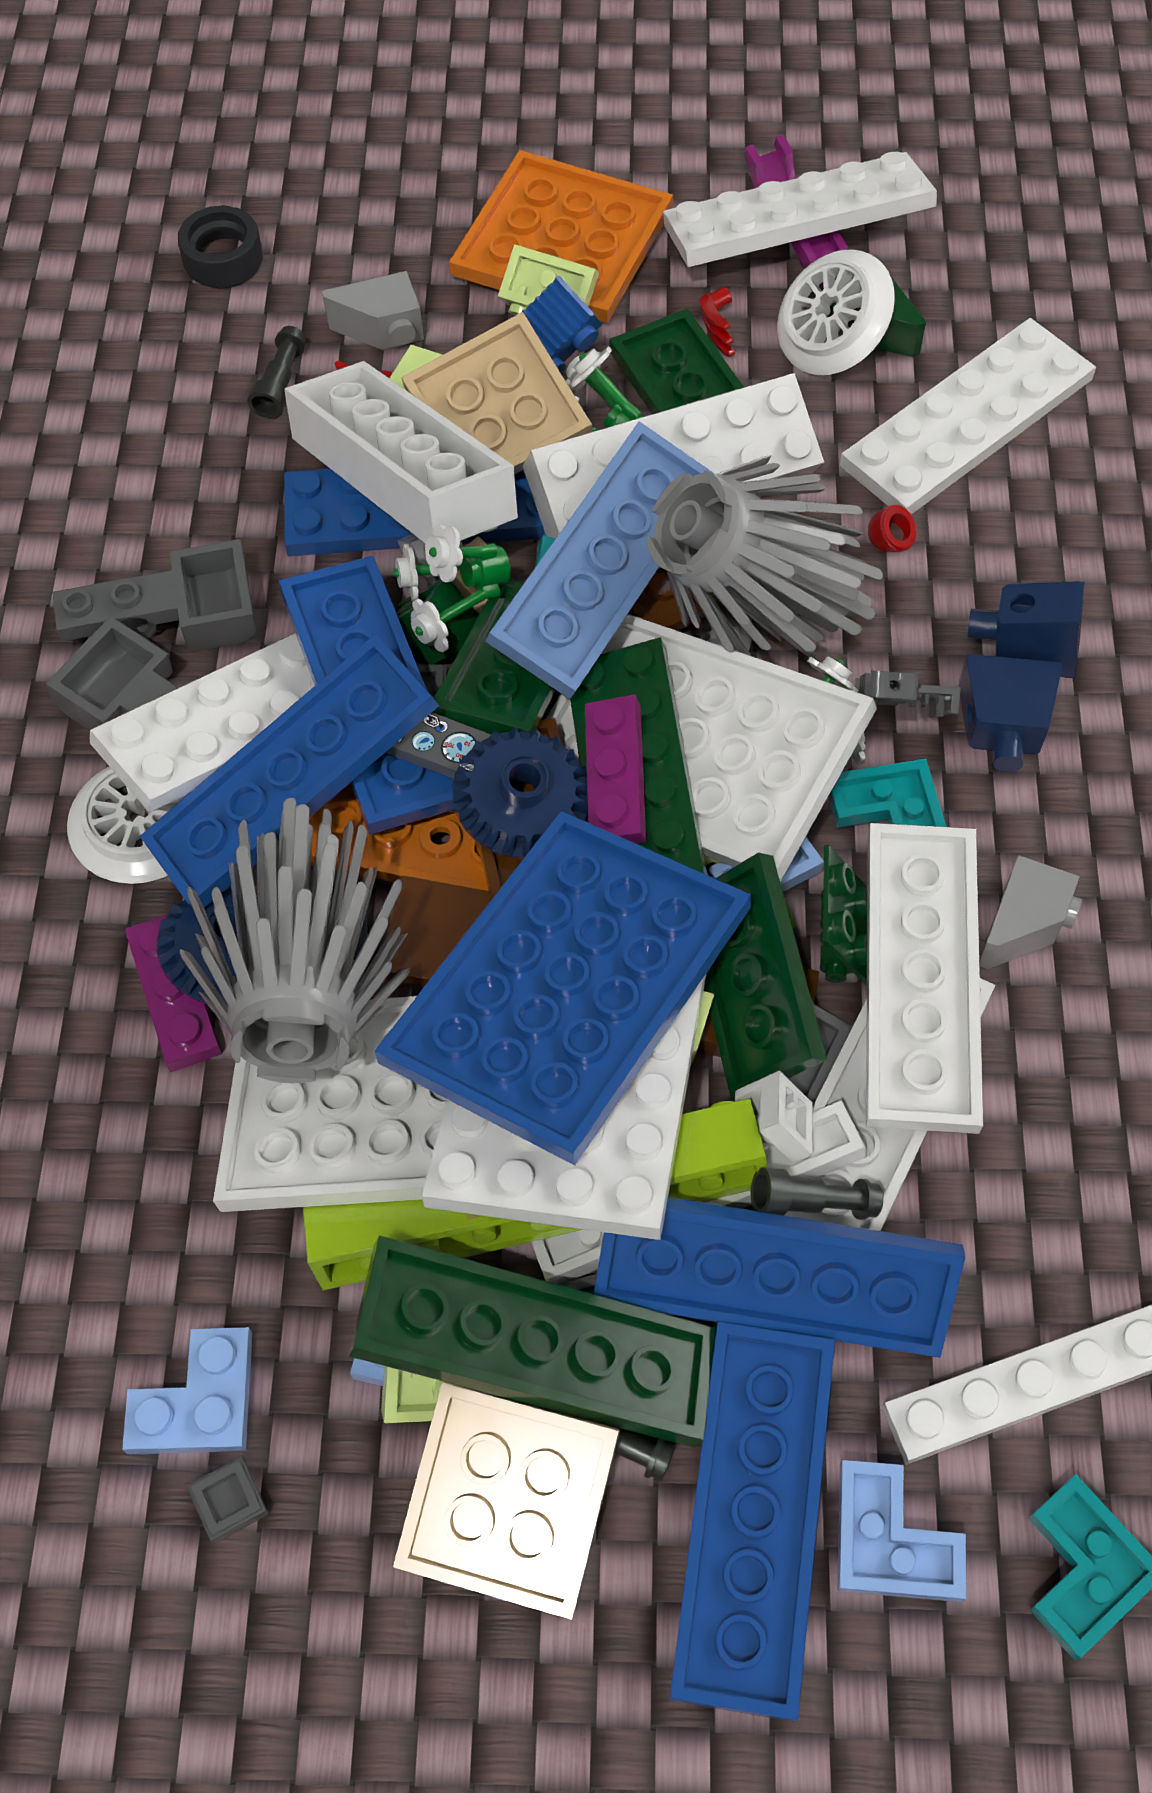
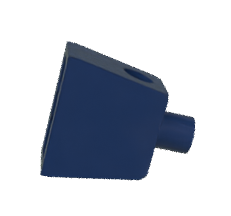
M1085 582L1008 584L1002 588L999 610L971 609L968 638L997 640L996 657L1062 662L1060 677L1075 679L1081 637Z
M974 654L966 655L958 687H961L960 700L968 745L973 749L993 751V767L1002 772L1017 771L1023 767V754L1034 755L1040 753L1051 722L1062 672V662Z

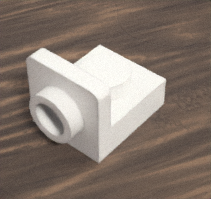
M780 1070L735 1091V1102L750 1098L759 1132L769 1145L775 1146L792 1163L812 1155V1102Z

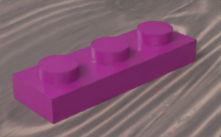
M636 695L586 703L588 823L635 844L646 842L641 705Z
M167 915L126 928L125 932L164 1060L171 1073L222 1055L206 1004L196 1001L179 991L168 980L160 966L157 956V937L161 920L167 917Z

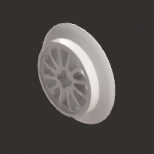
M841 250L817 259L796 277L783 298L777 322L780 347L796 368L809 374L831 375L853 367L874 350L889 326L894 309V286L886 267L880 260L869 253L858 250ZM822 282L824 285L823 291L819 288V284ZM812 291L816 295L814 299L808 298ZM832 303H836L833 307L834 314L828 317L827 315L830 313L829 306ZM861 307L859 311L854 310L855 308ZM851 320H855V322L849 328L848 322ZM840 329H842V330H843V335H841V336L839 337V336H838V331H840Z
M110 766L105 768L82 787L70 808L67 821V835L73 853L89 871L101 878L118 883H145L168 876L144 842L141 847L134 846L142 833L188 794L149 813L127 786V795L124 796L117 791L126 785ZM111 799L115 803L105 802V800ZM146 809L148 813L146 818L137 816L133 822L129 817L131 813L140 814ZM123 839L122 844L120 846H117V844Z

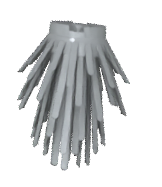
M769 455L717 474L704 470L703 474L691 476L684 473L673 480L661 493L653 507L652 512L658 515L654 538L647 536V546L653 561L667 571L685 628L690 619L696 628L700 626V616L691 596L692 593L725 650L733 652L734 645L738 652L751 656L710 594V592H713L761 649L767 651L771 649V646L750 622L749 617L780 642L781 637H783L807 657L816 658L813 652L816 649V645L809 638L814 641L824 640L827 642L826 635L798 616V614L828 632H835L840 628L852 635L860 634L862 627L845 617L849 610L867 620H872L875 617L876 611L871 607L872 598L857 589L861 586V580H864V575L881 580L883 578L882 571L877 567L866 564L867 562L830 548L831 543L848 547H860L856 539L845 535L858 537L864 533L850 527L792 513L819 512L861 515L863 514L862 508L857 505L760 499L761 496L819 493L826 489L822 484H813L821 480L820 474L746 481L774 473L780 467V464L777 463L767 464L772 456Z
M288 798L283 803L279 841L276 839L274 832H268L265 835L262 833L260 837L257 836L258 906L252 874L249 829L245 820L239 825L240 846L236 849L238 867L232 861H228L238 942L223 895L218 887L212 890L214 912L236 976H233L198 893L191 887L187 888L188 898L204 936L195 933L201 947L202 957L226 1002L192 954L180 949L183 961L205 991L199 992L232 1035L230 1051L236 1063H239L240 1057H242L250 1064L257 1066V1077L280 1083L316 1081V1071L330 1067L335 1063L336 1070L339 1071L348 1059L350 1041L384 1008V1006L380 1005L403 982L410 972V968L399 970L367 1004L392 969L390 961L408 935V933L400 935V926L391 930L358 983L388 927V917L401 892L402 882L397 879L391 886L352 966L378 867L373 869L371 866L364 872L362 882L357 884L367 830L363 825L358 827L346 881L354 828L351 820L345 826L332 898L339 839L336 835L331 834L332 815L328 809L323 810L322 823L319 825L316 857L310 891L313 827L309 824V807L305 804H300L296 807V800L294 798Z

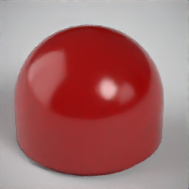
M891 505L885 507L872 516L867 529L868 538L876 548L882 551H905L913 545L916 539L914 518L903 506ZM889 522L896 524L903 531V539L901 541L894 538L891 534Z

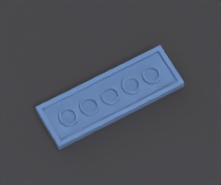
M639 421L492 628L485 642L571 699L659 568L650 556L647 546V536L654 538L658 515L653 513L652 510L659 496L673 480L684 473L695 476L703 474L704 470L713 472Z

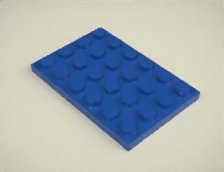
M560 811L375 1049L377 1062L575 1166L750 910L751 894Z

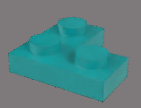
M926 759L841 772L828 795L837 828L887 820L888 824L947 827Z
M1075 1474L1028 1519L1072 1567L1030 1611L1073 1660L1077 1661L1152 1589V1556Z

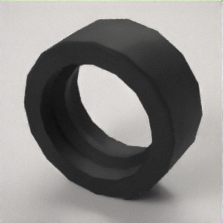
M226 205L206 207L194 212L184 220L178 231V246L184 268L190 278L204 286L222 288L232 287L245 282L258 271L263 261L258 226L251 215L240 208ZM230 238L243 242L235 250L225 254L209 255L198 251L206 243L216 239Z

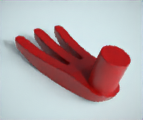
M724 286L708 295L704 293L699 298L703 321L711 339L725 355L732 356L735 355V352L730 344L734 343V341L725 330L730 329V325L718 312V309L732 303L731 294L727 287Z

